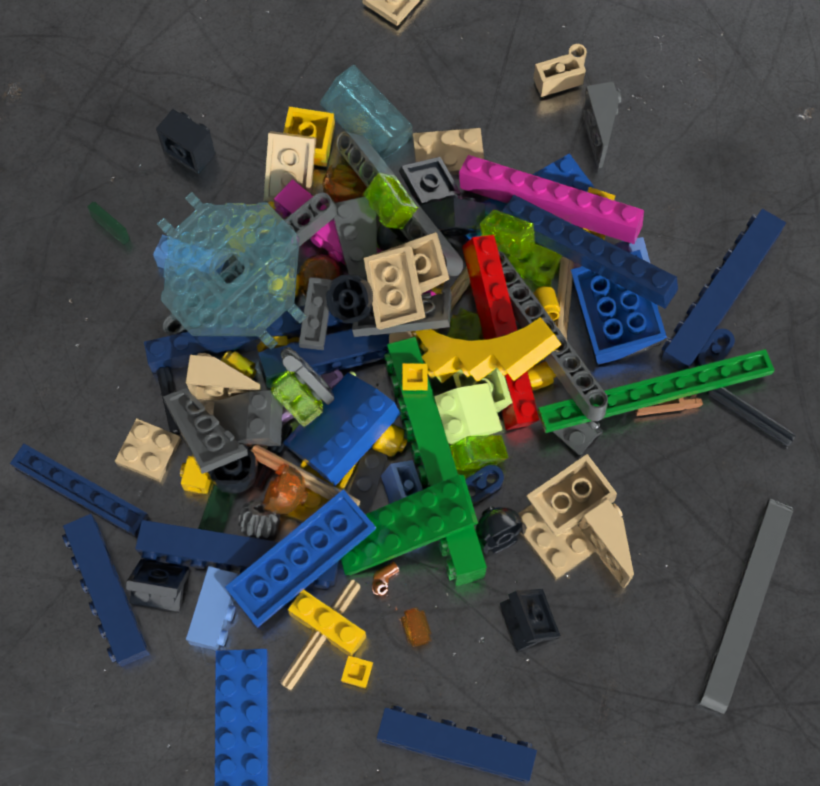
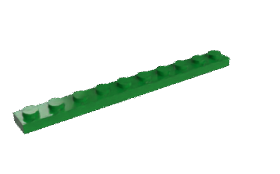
M766 349L608 389L604 391L608 397L604 418L771 375L775 370ZM573 399L542 406L537 411L545 433L591 421L585 417Z

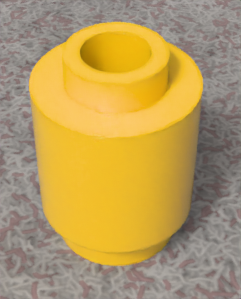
M547 286L537 288L533 293L550 318L555 321L560 316V306L555 290Z
M228 351L221 359L222 362L250 379H253L256 375V364L237 352Z
M546 361L536 364L527 370L532 391L552 385L554 383L553 379L556 378L555 373Z

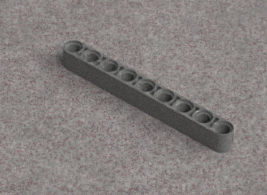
M341 132L336 141L339 152L371 193L376 195L378 202L409 242L437 233L448 275L458 276L463 269L461 257L363 135Z
M323 192L314 195L172 312L163 322L164 332L171 336L198 330L336 216L337 206L331 197ZM328 203L326 209L320 210L322 205ZM310 218L309 223L302 226V222ZM287 234H292L288 240L283 241ZM273 249L270 255L265 256L267 250ZM254 264V268L247 271L248 266ZM236 279L234 285L228 286L231 280ZM217 294V298L210 302L211 297ZM199 309L198 314L192 317L193 312ZM180 324V329L174 332L176 325Z
M498 251L515 319L522 328L540 317L543 319L561 343L555 349L559 352L552 351L544 358L585 417L591 421L603 419L606 415L608 403L606 393L505 254Z
M771 498L768 499L700 696L699 705L722 714L728 708L794 507Z

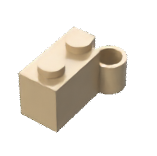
M574 44L569 48L568 55L535 64L533 79L541 97L583 85L586 72L584 63L587 53L583 45Z

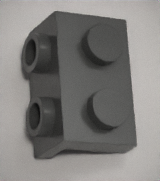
M590 421L552 432L578 455H581L603 430L599 428L600 423L598 421Z

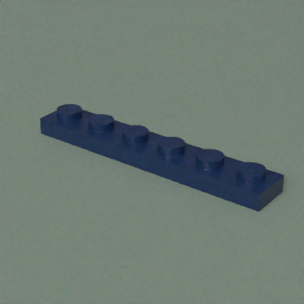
M24 443L10 462L12 467L135 537L140 530L142 520H147L149 516L141 509Z

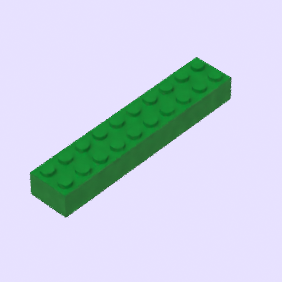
M416 337L387 344V353L384 354L386 361L384 362L387 375L391 376V388L394 398L398 400L399 406L397 407L401 413L400 418L401 420L405 419L404 431L407 442L412 441L411 455L414 464H419L418 477L421 486L428 488L457 476V469L429 379L427 390H403V364H424ZM474 526L439 539L440 542L438 544L442 557L447 556V566L445 567L449 581L454 580L455 586H460L485 578L487 566Z

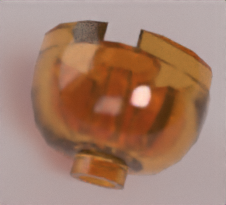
M337 164L333 168L330 165L322 182L323 192L327 193L334 203L365 197L369 190L353 168L344 164Z
M324 254L313 255L304 260L298 273L300 277V291L305 297L307 296L309 278L334 280L344 275L339 262L331 256Z
M286 463L280 464L275 472L279 476L274 481H270L265 493L263 504L266 505L263 509L276 514H288L294 511L298 505H304L308 492L305 491L306 482L300 471Z

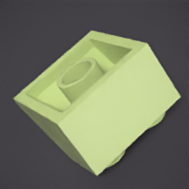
M495 368L478 382L472 375L467 378L461 369L453 375L457 388L488 383L497 413L513 403L505 376L502 375L498 368Z
M488 383L460 387L434 396L444 431L450 444L460 446L503 430Z

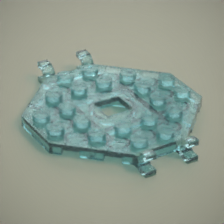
M191 192L185 199L193 206L195 211L176 229L165 218L157 223L168 236L167 259H165L163 275L165 284L164 291L161 294V301L192 336H258L272 350L278 343L266 329L286 310L299 323L307 317L294 303L300 237L267 202L213 205L212 203H202ZM234 255L245 268L244 272L232 283L227 284L216 270Z

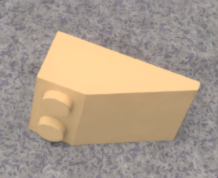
M437 233L376 253L380 254L408 245L411 246L421 294L449 280Z
M206 353L190 355L186 384L189 391L197 399L217 401L246 392L262 391L260 384L219 359Z
M586 454L526 497L555 537L581 523L585 514L607 499L611 503L614 502L617 493L589 455Z
M607 499L583 516L579 528L595 547V552L622 588H624L634 576L624 520L621 517L623 514L615 503L611 504Z

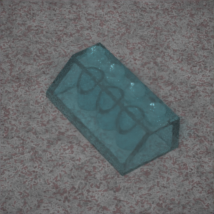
M352 65L335 78L320 101V104L329 113H334V119L346 132L363 135L383 160L412 139V124L355 65Z

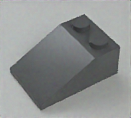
M614 81L587 86L582 106L583 116L598 168L603 167L615 116L618 115V104L621 103V94L619 89L616 90Z
M273 390L246 392L214 401L213 416L226 431L228 430L234 436V439L239 444H244L247 447H253L254 445L261 447L281 446L283 398Z

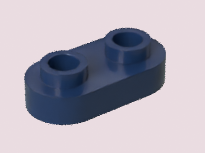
M727 329L715 330L697 357V365L708 364L705 362L707 358L711 359L712 363L724 360L735 343L732 332ZM721 340L725 343V345L721 346L717 343V341Z
M495 465L485 466L466 479L468 490H474L476 493L474 496H470L473 505L502 486L504 474L499 467ZM492 476L496 481L489 483L487 477Z

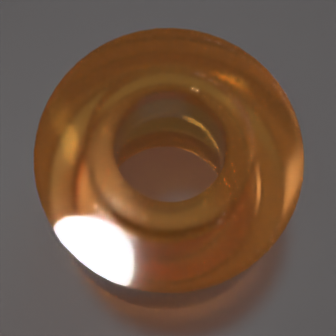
M418 607L404 611V616L400 620L407 641L411 642L412 647H418L431 642L430 635L432 633L424 610L419 611Z

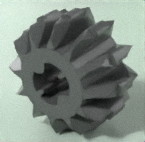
M251 500L250 503H244L240 509L238 525L240 526V531L247 533L248 536L253 535L257 539L261 536L268 538L269 535H275L281 521L280 512H278V507L271 506V502L265 503L262 500L260 502Z

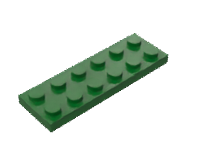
M459 474L365 514L374 524L376 530L341 558L345 575L351 576L478 524L464 475Z

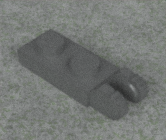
M285 347L280 353L282 364L289 372H295L294 375L302 384L307 383L311 387L310 391L317 400L320 401L322 399L329 405L334 400L332 388L296 351L291 349V347Z

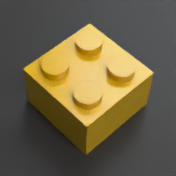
M289 107L283 133L316 137L314 165L327 167L335 131L334 113Z

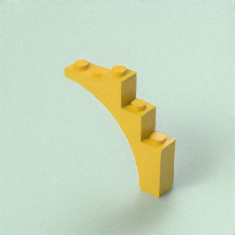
M541 317L518 331L489 340L468 341L453 339L439 334L432 329L411 331L412 336L416 337V340L420 338L423 342L419 346L425 353L422 359L427 364L428 375L432 379L436 376L441 383L445 382L460 369L467 378L472 375L478 382L495 368H498L503 376L509 374L514 381L561 345L555 334Z

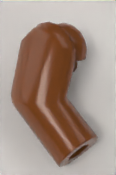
M394 561L374 572L371 586L374 594L379 596L385 595L388 591L389 578L400 572Z

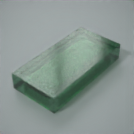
M92 202L87 206L91 217L122 244L125 245L130 240L126 228L96 202Z
M213 484L198 529L224 533L238 493L223 492Z

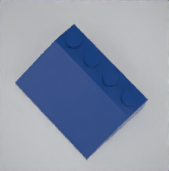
M640 250L630 252L631 254L643 259ZM583 266L571 269L573 282L598 365L621 359L667 338L657 304Z
M349 372L332 389L334 400L329 405L322 400L283 442L288 449L334 487L401 415L394 401L377 388Z

